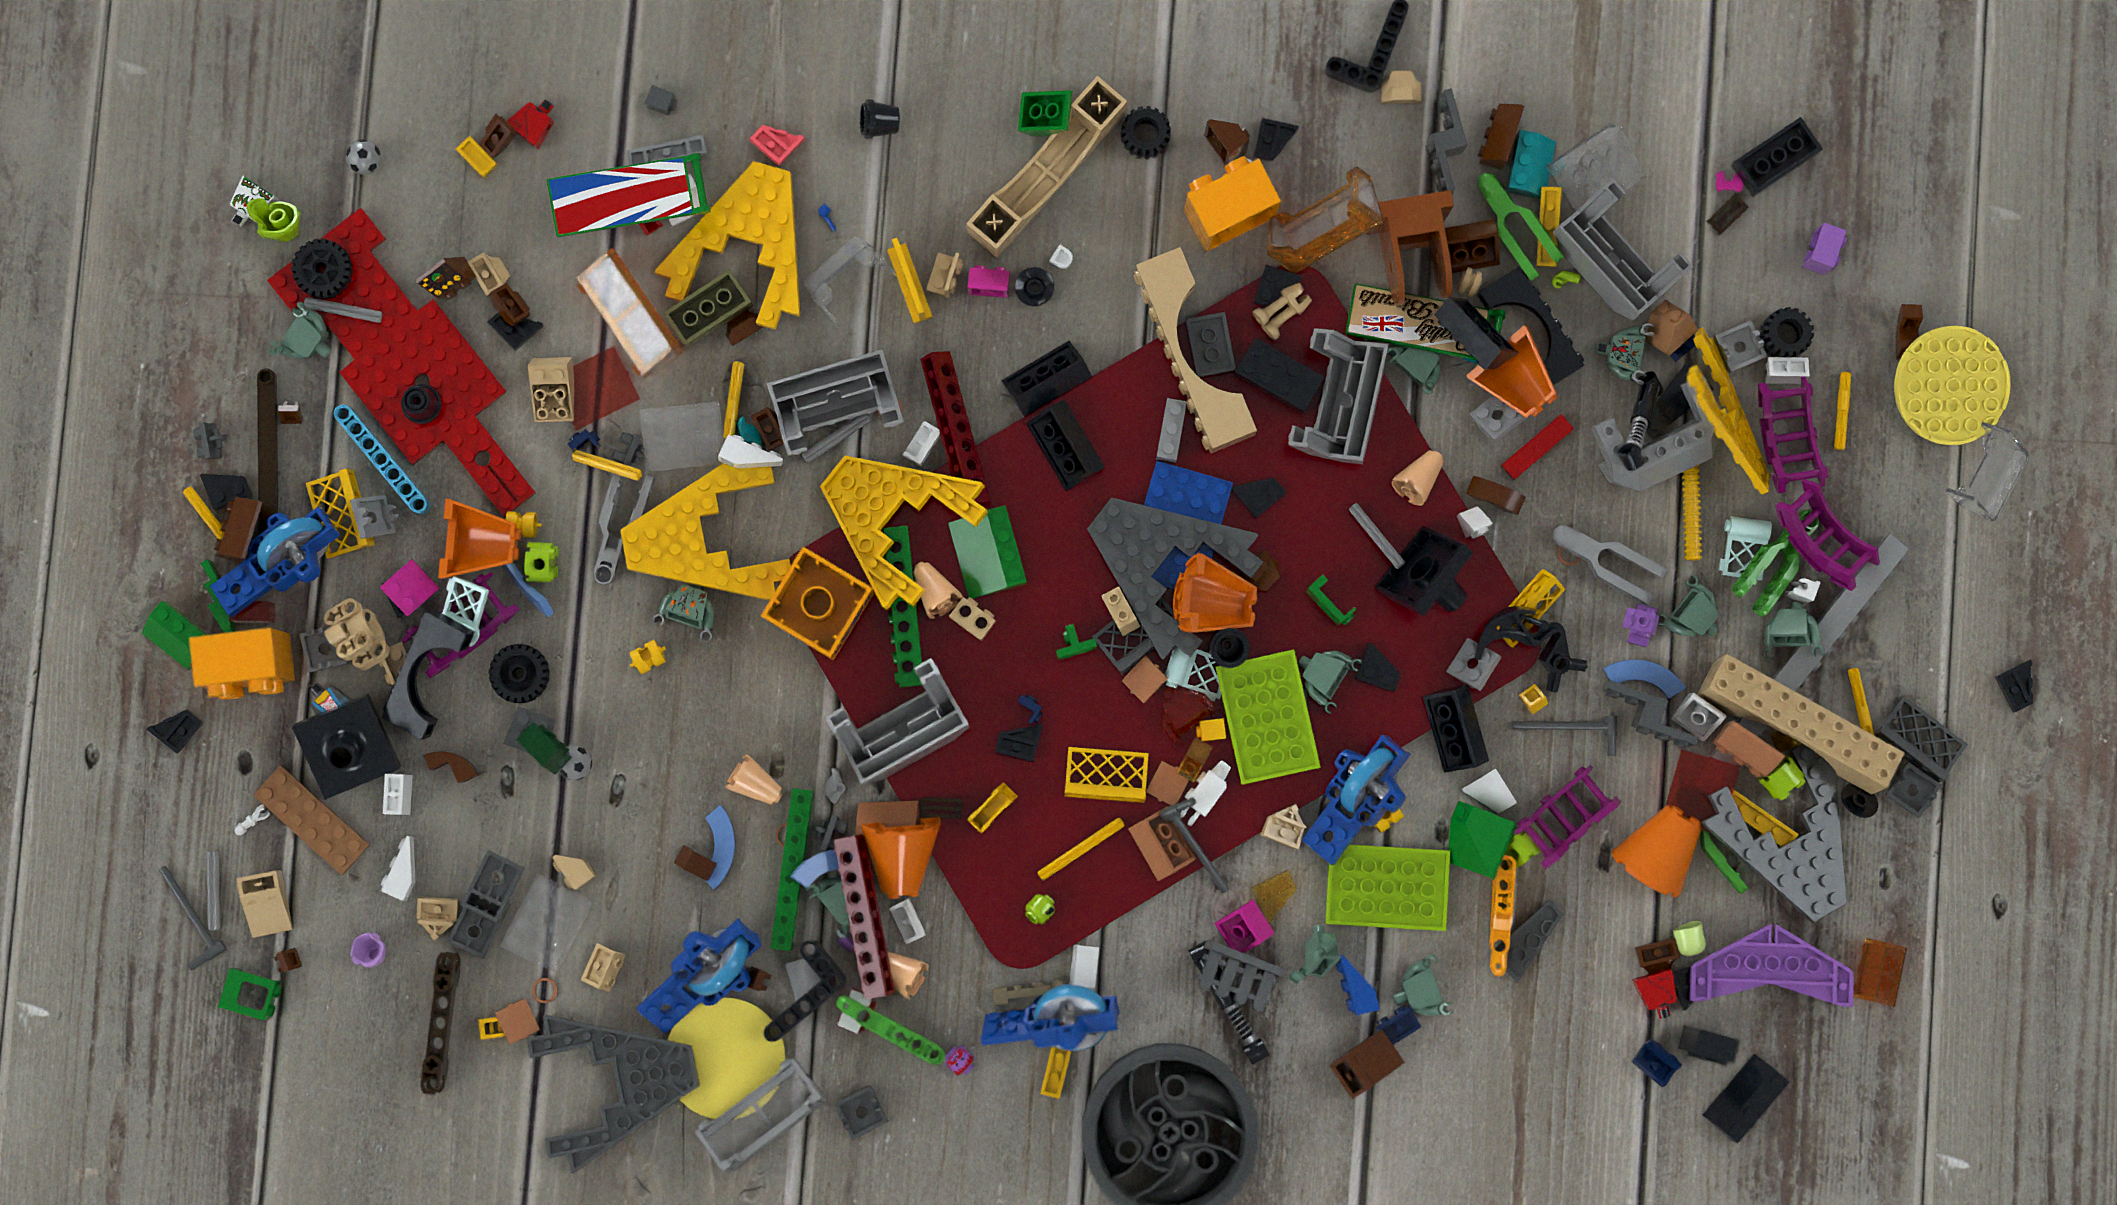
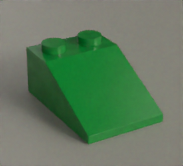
M1072 91L1022 92L1018 132L1029 136H1049L1068 131Z

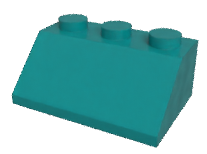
M1520 129L1516 138L1507 192L1541 199L1542 187H1548L1556 141L1540 133Z

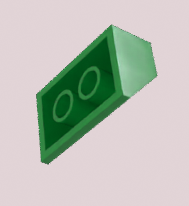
M161 601L149 615L142 631L143 635L187 670H190L192 667L189 638L208 635L170 603Z

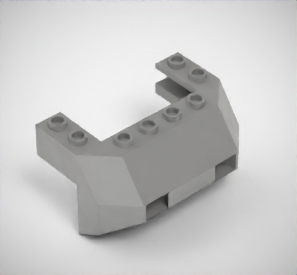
M1611 179L1578 211L1561 223L1553 233L1564 257L1612 310L1634 320L1689 272L1693 266L1680 252L1655 273L1604 216L1626 194L1614 179Z
M1314 328L1310 340V348L1330 358L1327 376L1322 388L1323 393L1318 406V416L1314 428L1306 427L1304 430L1292 425L1288 445L1309 455L1340 462L1363 464L1389 344L1354 341L1335 330Z
M882 349L767 383L788 456L792 454L798 455L807 450L804 431H814L818 427L834 425L838 421L851 420L856 416L866 413L872 414L879 410L884 428L888 426L894 427L904 422Z
M1688 382L1680 385L1695 419L1643 443L1641 455L1644 458V463L1637 470L1628 471L1617 454L1618 449L1625 442L1614 418L1607 419L1590 427L1605 459L1598 466L1609 483L1641 492L1713 458L1719 439L1715 434L1714 426L1708 421L1706 414L1696 401L1697 391L1695 387H1691Z
M932 658L914 667L926 691L872 722L865 724L863 727L856 730L843 708L825 717L863 786L886 779L954 741L970 728Z

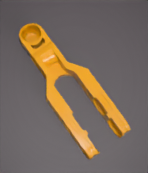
M1508 855L1502 859L1509 864L1507 871L1503 870L1500 864L1495 879L1492 880L1489 949L1491 951L1490 968L1494 976H1503L1505 974L1510 945L1516 861ZM1501 880L1507 883L1505 891L1499 886ZM1507 894L1506 898L1503 896L1498 897V895ZM1502 902V904H1506V907L1502 909L1498 907V903ZM1497 940H1501L1504 943V949L1501 952L1496 951L1494 948V943ZM1497 963L1500 965L1499 969L1496 968Z

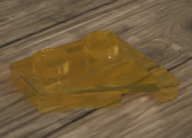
M1288 870L1251 887L1268 923L1274 919L1275 914L1280 908L1282 909L1286 900L1297 889Z

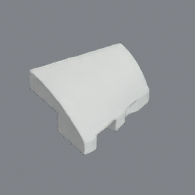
M1496 769L1462 788L1464 793H1467L1498 814L1517 803Z

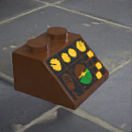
M465 257L443 258L417 278L416 282L437 299L450 300L457 296V291L472 284L471 281L476 278V275Z

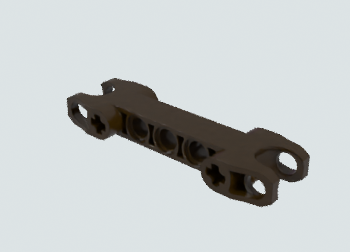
M440 953L436 959L426 1056L421 1072L420 1088L423 1094L435 1095L436 1093H441L445 1088L455 993L460 976L461 958L459 953ZM447 957L451 960L450 967L445 964ZM441 997H445L448 1001L446 1008H442L439 1005ZM439 1017L445 1020L443 1028H439L436 1024ZM437 1037L443 1042L440 1049L434 1045V1040ZM431 1079L436 1081L435 1088L431 1086Z

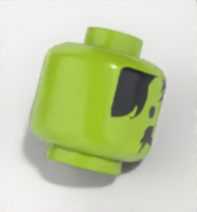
M1035 895L1025 906L1026 917L1034 924H1044L1055 912L1053 899L1048 895Z

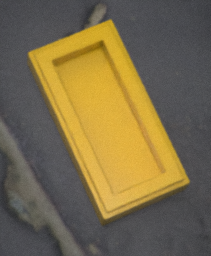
M471 136L456 148L459 154L483 178L497 166V163Z

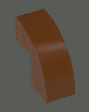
M1902 304L1900 307L1895 340L1896 360H1900L1910 344L1919 337L1918 329L1923 319L1922 305Z
M1473 476L1466 492L1467 495L1475 500L1491 503L1504 512L1516 515L1519 514L1526 498L1524 495L1508 487L1477 476Z
M432 752L423 755L430 770H436L446 764H450L458 783L462 784L480 775L470 761L458 754Z

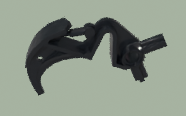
M1512 606L1497 612L1484 626L1474 659L1481 660L1486 646L1496 639L1511 638L1528 647L1531 645L1536 648L1550 637L1538 658L1544 668L1550 671L1547 691L1558 692L1561 675L1565 674V672L1569 670L1585 672L1588 668L1587 660L1570 657L1565 629L1560 623H1548L1546 620H1538L1532 616H1526V614L1535 615L1536 613L1535 609L1528 607ZM1521 620H1528L1529 623L1538 626L1537 632L1530 633ZM1561 659L1560 663L1556 666V661Z

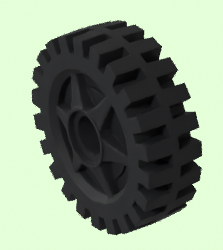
M322 238L321 240L313 239L312 242H306L305 246L302 245L299 248V252L296 251L294 254L296 257L292 259V276L298 287L306 294L318 299L334 298L336 294L340 295L343 293L342 290H346L347 284L351 283L353 263L346 250L336 242ZM321 265H326V271L323 273H319V267Z
M514 644L506 646L504 649L502 648L493 657L494 659L490 663L488 672L490 675L489 681L496 694L506 701L527 703L535 700L547 688V683L550 679L549 665L546 658L537 649L529 645ZM522 668L524 671L523 677L516 679L515 671Z

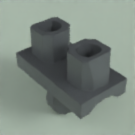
M199 423V427L193 430L194 438L202 440L203 446L197 448V456L208 459L222 458L220 448H222L221 441L227 440L226 435H220L219 428H216L215 423Z
M622 432L619 442L627 445L626 451L624 453L615 449L611 459L628 466L633 455L635 456L632 463L636 465L640 458L646 460L647 456L642 454L644 446L639 445L637 451H635L641 436L635 433L632 435Z
M832 815L827 829H825L827 824L825 820H821L819 827L813 825L812 828L817 830L816 839L821 840L823 833H825L820 848L825 851L834 850L835 839L832 838L834 831L845 834L848 823L839 819L838 816Z

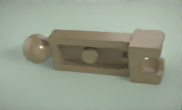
M1055 980L1051 985L1037 982L1031 983L1032 987L1024 988L1023 985L1011 986L1012 990L1008 991L1007 987L992 989L994 1005L1007 1004L1009 999L1043 995L1055 987L1065 985V983L1061 980Z

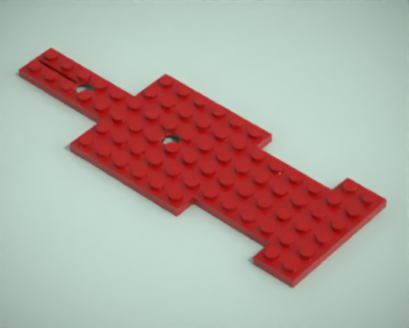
M359 208L322 237V239L336 242L349 254L353 263L351 283L347 284V289H343V293L340 295L336 294L334 298L319 299L380 311L383 313L382 321L378 323L316 310L354 358V361L339 373L412 465L444 441L502 516L506 517L508 511L513 512L535 495L536 492L476 416L507 391L434 299L419 310L414 307L371 252L384 242L386 238L365 211ZM291 261L267 281L293 312V308H298V302L304 303L306 297L312 296L302 291L295 283L292 276L293 272L291 271V267H293ZM321 265L318 269V272H325L327 268L326 265ZM421 374L429 376V386L439 393L442 400L440 414L434 421L427 424H416L410 421L404 415L401 408L403 394L407 389L416 385L415 380ZM416 398L414 400V403L416 405L420 404L421 402L420 398ZM481 451H487L491 456L490 462L486 466H480L476 462V455Z

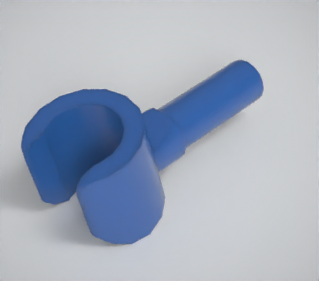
M823 204L819 208L818 213L828 223L832 232L837 229L828 216L831 209L826 204Z

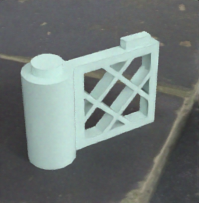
M1730 516L1729 519H1726L1724 531H1727L1728 534L1724 559H1720L1719 570L1722 571V575L1741 576L1742 573L1740 572L1745 570L1751 561L1743 565L1738 556L1747 551L1753 559L1754 555L1749 548L1755 543L1768 544L1772 529L1771 521ZM1732 540L1740 541L1744 547L1737 554L1731 549ZM1735 559L1741 568L1736 572H1727L1728 564ZM1764 570L1761 572L1757 580L1763 579Z
M453 576V578H449L446 590L449 592L442 613L475 631L469 645L473 646L480 635L478 627L489 590L458 576ZM458 583L462 584L465 593L461 595L456 590ZM474 591L481 593L480 600L476 603L471 594ZM467 595L471 605L464 608L460 598ZM455 601L460 610L457 613L450 611L451 605ZM470 609H473L475 614L473 621L468 618L466 613Z
M1174 646L1165 672V676L1168 678L1166 686L1175 689L1178 686H1182L1204 694L1203 698L1211 701L1221 697L1218 676L1212 666L1216 662H1210L1209 658L1213 659L1210 653L1197 649L1190 658ZM1196 655L1204 656L1208 664L1198 668L1195 663ZM1209 666L1214 677L1204 681L1199 671ZM1197 672L1201 683L1196 686L1187 684L1190 675ZM1216 679L1219 685L1217 693L1210 692L1206 683Z

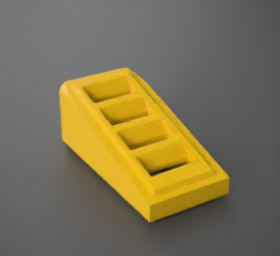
M496 1017L477 1019L480 1040L505 1037ZM496 1021L498 1033H494L493 1022ZM485 1023L489 1025V1034H486Z

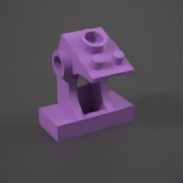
M1637 604L1636 609L1627 607L1622 627L1630 629L1627 639L1628 643L1645 648L1648 646L1650 637L1655 635L1659 620L1656 608Z

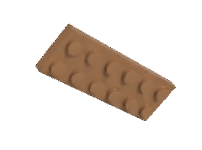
M282 765L253 794L254 797L341 875H344L370 846L367 841Z

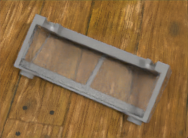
M788 1058L783 1061L777 1074L716 1120L710 1122L705 1120L698 1126L699 1129L695 1133L722 1172L730 1174L828 1101L796 1059L790 1060Z

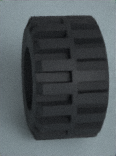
M1140 106L1138 110H1131V113L1126 115L1122 123L1121 141L1124 143V148L1129 150L1130 155H1137L1136 158L1138 159L1145 157V160H1147L1151 156L1155 158L1157 154H1162L1170 140L1171 126H1169V120L1165 118L1163 112L1159 113V109L1155 108L1153 110L1151 106L1146 108ZM1140 124H1151L1157 130V137L1153 141L1142 142L1135 137V128Z
M1786 307L1785 309H1778L1765 319L1764 324L1760 328L1762 330L1760 338L1764 341L1767 353L1771 352L1772 357H1797L1808 349L1812 343L1811 339L1814 338V333H1812L1814 326L1809 324L1811 322L1810 317L1808 319L1804 317L1806 315L1805 312L1799 313L1797 308L1791 310V307ZM1786 323L1795 329V343L1786 344L1780 340L1777 334L1779 324Z

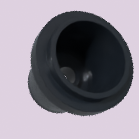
M866 99L865 103H862L860 109L861 135H864L865 139L898 133L900 126L898 107L874 102L873 99Z
M417 384L405 391L401 400V408L404 415L410 421L416 424H427L434 421L440 414L442 400L439 393L433 387L426 384ZM416 398L421 399V402L418 405L414 403V400Z
M1230 627L1219 630L1213 635L1209 644V651L1211 657L1218 665L1225 668H1234L1245 662L1250 652V644L1242 631ZM1225 641L1230 642V646L1228 648H1225L1223 646Z

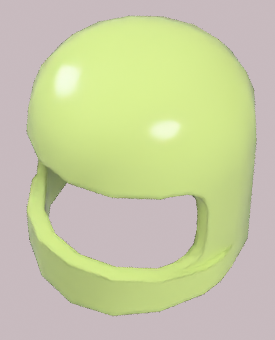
M1691 921L1673 929L1678 951L1682 955L1694 956L1704 951L1706 942L1702 922Z

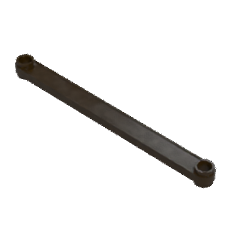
M267 368L260 370L257 374L258 501L263 502L258 515L259 535L267 530L266 521L268 518L278 513L277 377L275 372ZM270 373L271 379L268 382H264V375ZM259 565V571L263 575L266 572Z

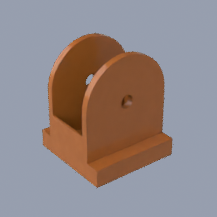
M1451 190L1372 203L1364 218L1366 235L1375 233L1380 235L1388 284L1396 306L1404 305L1405 301L1404 275L1400 251L1429 246L1439 292L1443 298H1449L1452 295V270L1444 221L1454 206Z

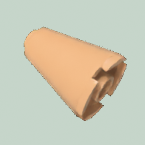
M1435 450L1427 451L1398 473L1392 481L1395 491L1401 497H1404V495L1409 497L1408 502L1422 506L1426 502L1443 466L1442 455Z
M920 562L914 567L912 573L914 580L925 589L921 599L929 618L934 619L936 614L943 616L958 605L957 600L963 598L962 594L930 563Z
M745 754L742 757L744 759L743 763L737 764L727 781L730 784L725 785V788L770 805L773 802L778 803L783 795L780 792L782 788L751 756Z
M887 951L894 988L903 997L910 999L909 995L914 996L924 982L925 977L922 975L924 970L928 972L929 965L923 961Z

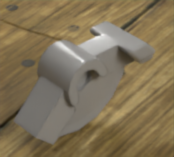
M834 767L831 769L833 775L826 782L825 792L830 801L837 804L842 794L846 792L847 786L843 782L841 770Z

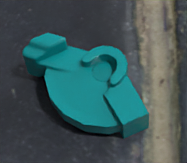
M741 417L736 424L740 437L748 444L756 443L761 446V435L758 429L751 424L745 423V418Z

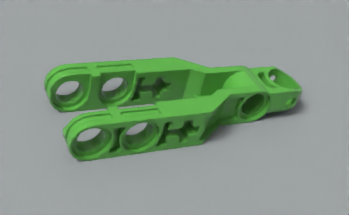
M1483 173L1479 176L1477 180L1478 188L1498 216L1497 230L1499 236L1531 281L1540 276V274L1534 269L1531 260L1522 252L1520 244L1508 229L1506 219L1508 214L1518 212L1522 215L1555 263L1564 258L1563 253L1533 211L1517 206L1495 175Z
M1813 510L1801 511L1798 514L1800 521H1802ZM1818 517L1805 528L1809 537L1818 527ZM1786 528L1777 541L1761 546L1732 587V592L1741 598L1749 591L1752 585L1757 583V578L1763 570L1767 569L1779 550L1782 551L1784 555L1783 564L1752 607V610L1760 617L1769 613L1798 572L1799 553L1789 541L1788 536L1790 534Z
M1683 787L1676 792V802L1688 818L1692 816L1702 822L1715 814L1692 788ZM1702 825L1700 832L1701 849L1740 894H1743L1749 887L1740 879V874L1735 872L1725 861L1727 860L1725 856L1710 840L1709 830Z
M840 996L835 1004L844 1014L852 1017L860 1025L930 1064L939 1065L944 1061V1051L933 1041L848 996ZM845 1003L848 1004L846 1008L843 1007ZM867 1010L869 1017L863 1021L858 1019L859 1012ZM901 1032L907 1038L906 1041L900 1036L896 1037L895 1033ZM914 1041H921V1045L918 1048H912ZM933 1050H938V1055L935 1058H930V1053Z

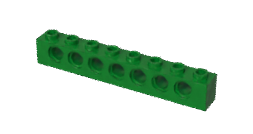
M908 526L884 528L883 534L892 539L894 543L901 544L902 548L900 552L893 553L890 547L883 556V559L891 565L898 562L902 563L904 568L901 572L914 581ZM898 596L891 605L892 612L888 613L889 623L894 626V632H891V643L896 646V652H893V663L898 665V672H895V683L899 684L900 688L923 686L914 668L911 672L903 670V664L907 661L912 662L914 667L922 663L916 604L912 606ZM898 603H907V610L902 613L898 612ZM901 622L909 623L910 628L907 632L899 631V624ZM903 642L911 643L912 648L909 652L901 651V644Z
M792 788L770 949L792 951L801 884L790 876L805 861L814 791Z

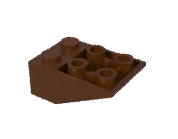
M1382 1029L1335 1059L1329 1066L1350 1097L1354 1099L1405 1062Z

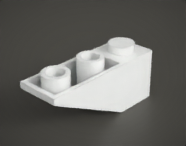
M733 435V437L727 436L718 455V461L734 468L782 466L783 458H780V454L774 451L762 450L763 447L756 443L748 444L744 442L742 437Z
M1478 506L1457 515L1466 538L1471 536L1474 539L1482 536L1489 531L1488 527L1492 525L1491 520Z
M407 836L406 839L403 838L398 846V849H400L397 857L394 856L390 863V868L392 869L389 875H385L381 882V886H383L382 892L402 901L408 900L416 883L414 837Z

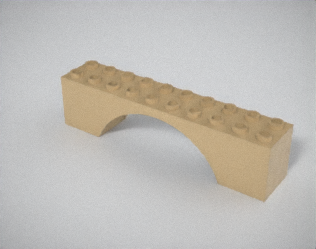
M1096 76L1071 105L1068 131L1051 135L1027 165L1003 188L993 193L966 223L967 233L993 256L998 258L1126 114L1127 100L1099 76Z
M1181 247L1137 264L1133 275L1137 286L1141 285V297L1144 304H1149L1148 313L1152 323L1156 322L1158 338L1165 343V348H1163L1167 359L1171 358L1173 362L1171 369L1174 376H1178L1180 379L1179 388L1182 395H1186L1188 398L1186 405L1190 414L1194 413L1196 417L1194 424L1197 431H1201L1203 434V439L1201 440L1205 450L1209 449L1210 453L1255 436L1257 429L1242 393L1225 392L1207 384L1191 370L1181 353L1177 338V319L1184 302L1194 291L1196 284Z
M1728 654L1713 662L1697 693L1699 697L1730 716L1762 723L1800 741L1822 756L1834 768L1836 775L1870 794L1888 787L1904 755V752Z

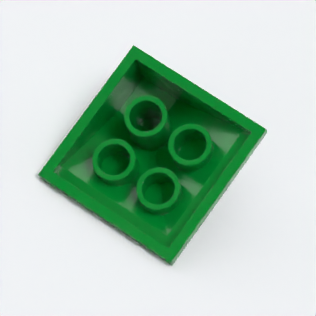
M1458 801L1450 821L1448 844L1450 864L1494 880L1517 823Z

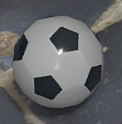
M357 140L347 148L346 162L353 172L360 175H368L375 172L380 166L381 152L373 142Z
M580 745L567 746L570 749L568 754L572 758L559 773L568 780H581L591 771L593 761L591 754Z

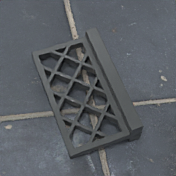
M1161 597L1158 607L1164 612H1169L1173 619H1175L1172 608ZM1114 620L1092 636L1122 676L1136 666L1145 655L1148 656L1156 650L1148 635L1144 634L1143 627H1141V634L1128 633L1125 635V646L1114 645L1115 635H1122L1121 632L1116 631ZM1103 634H1112L1111 645L1102 644L1098 638ZM1129 636L1140 637L1139 645L1128 647ZM1113 648L1125 649L1124 657L1119 661H1116L1112 656Z
M1905 696L1899 699L1881 727L1874 733L1875 737L1904 752V759L1938 783L1946 780L1949 771L1968 745ZM1903 703L1910 708L1911 715H1901L1900 707ZM1916 717H1923L1926 720L1927 727L1918 728ZM1911 718L1913 729L1904 730L1902 719ZM1898 719L1900 730L1894 731L1888 727L1891 720ZM1932 729H1939L1942 732L1943 739L1934 740ZM1928 730L1929 741L1920 742L1919 731ZM1914 732L1916 743L1908 742L1905 733ZM1948 741H1954L1960 745L1957 752H1950ZM1944 742L1946 753L1937 754L1935 743ZM1930 744L1932 755H1925L1922 752L1921 745ZM1937 757H1947L1948 765L1945 769L1939 765Z

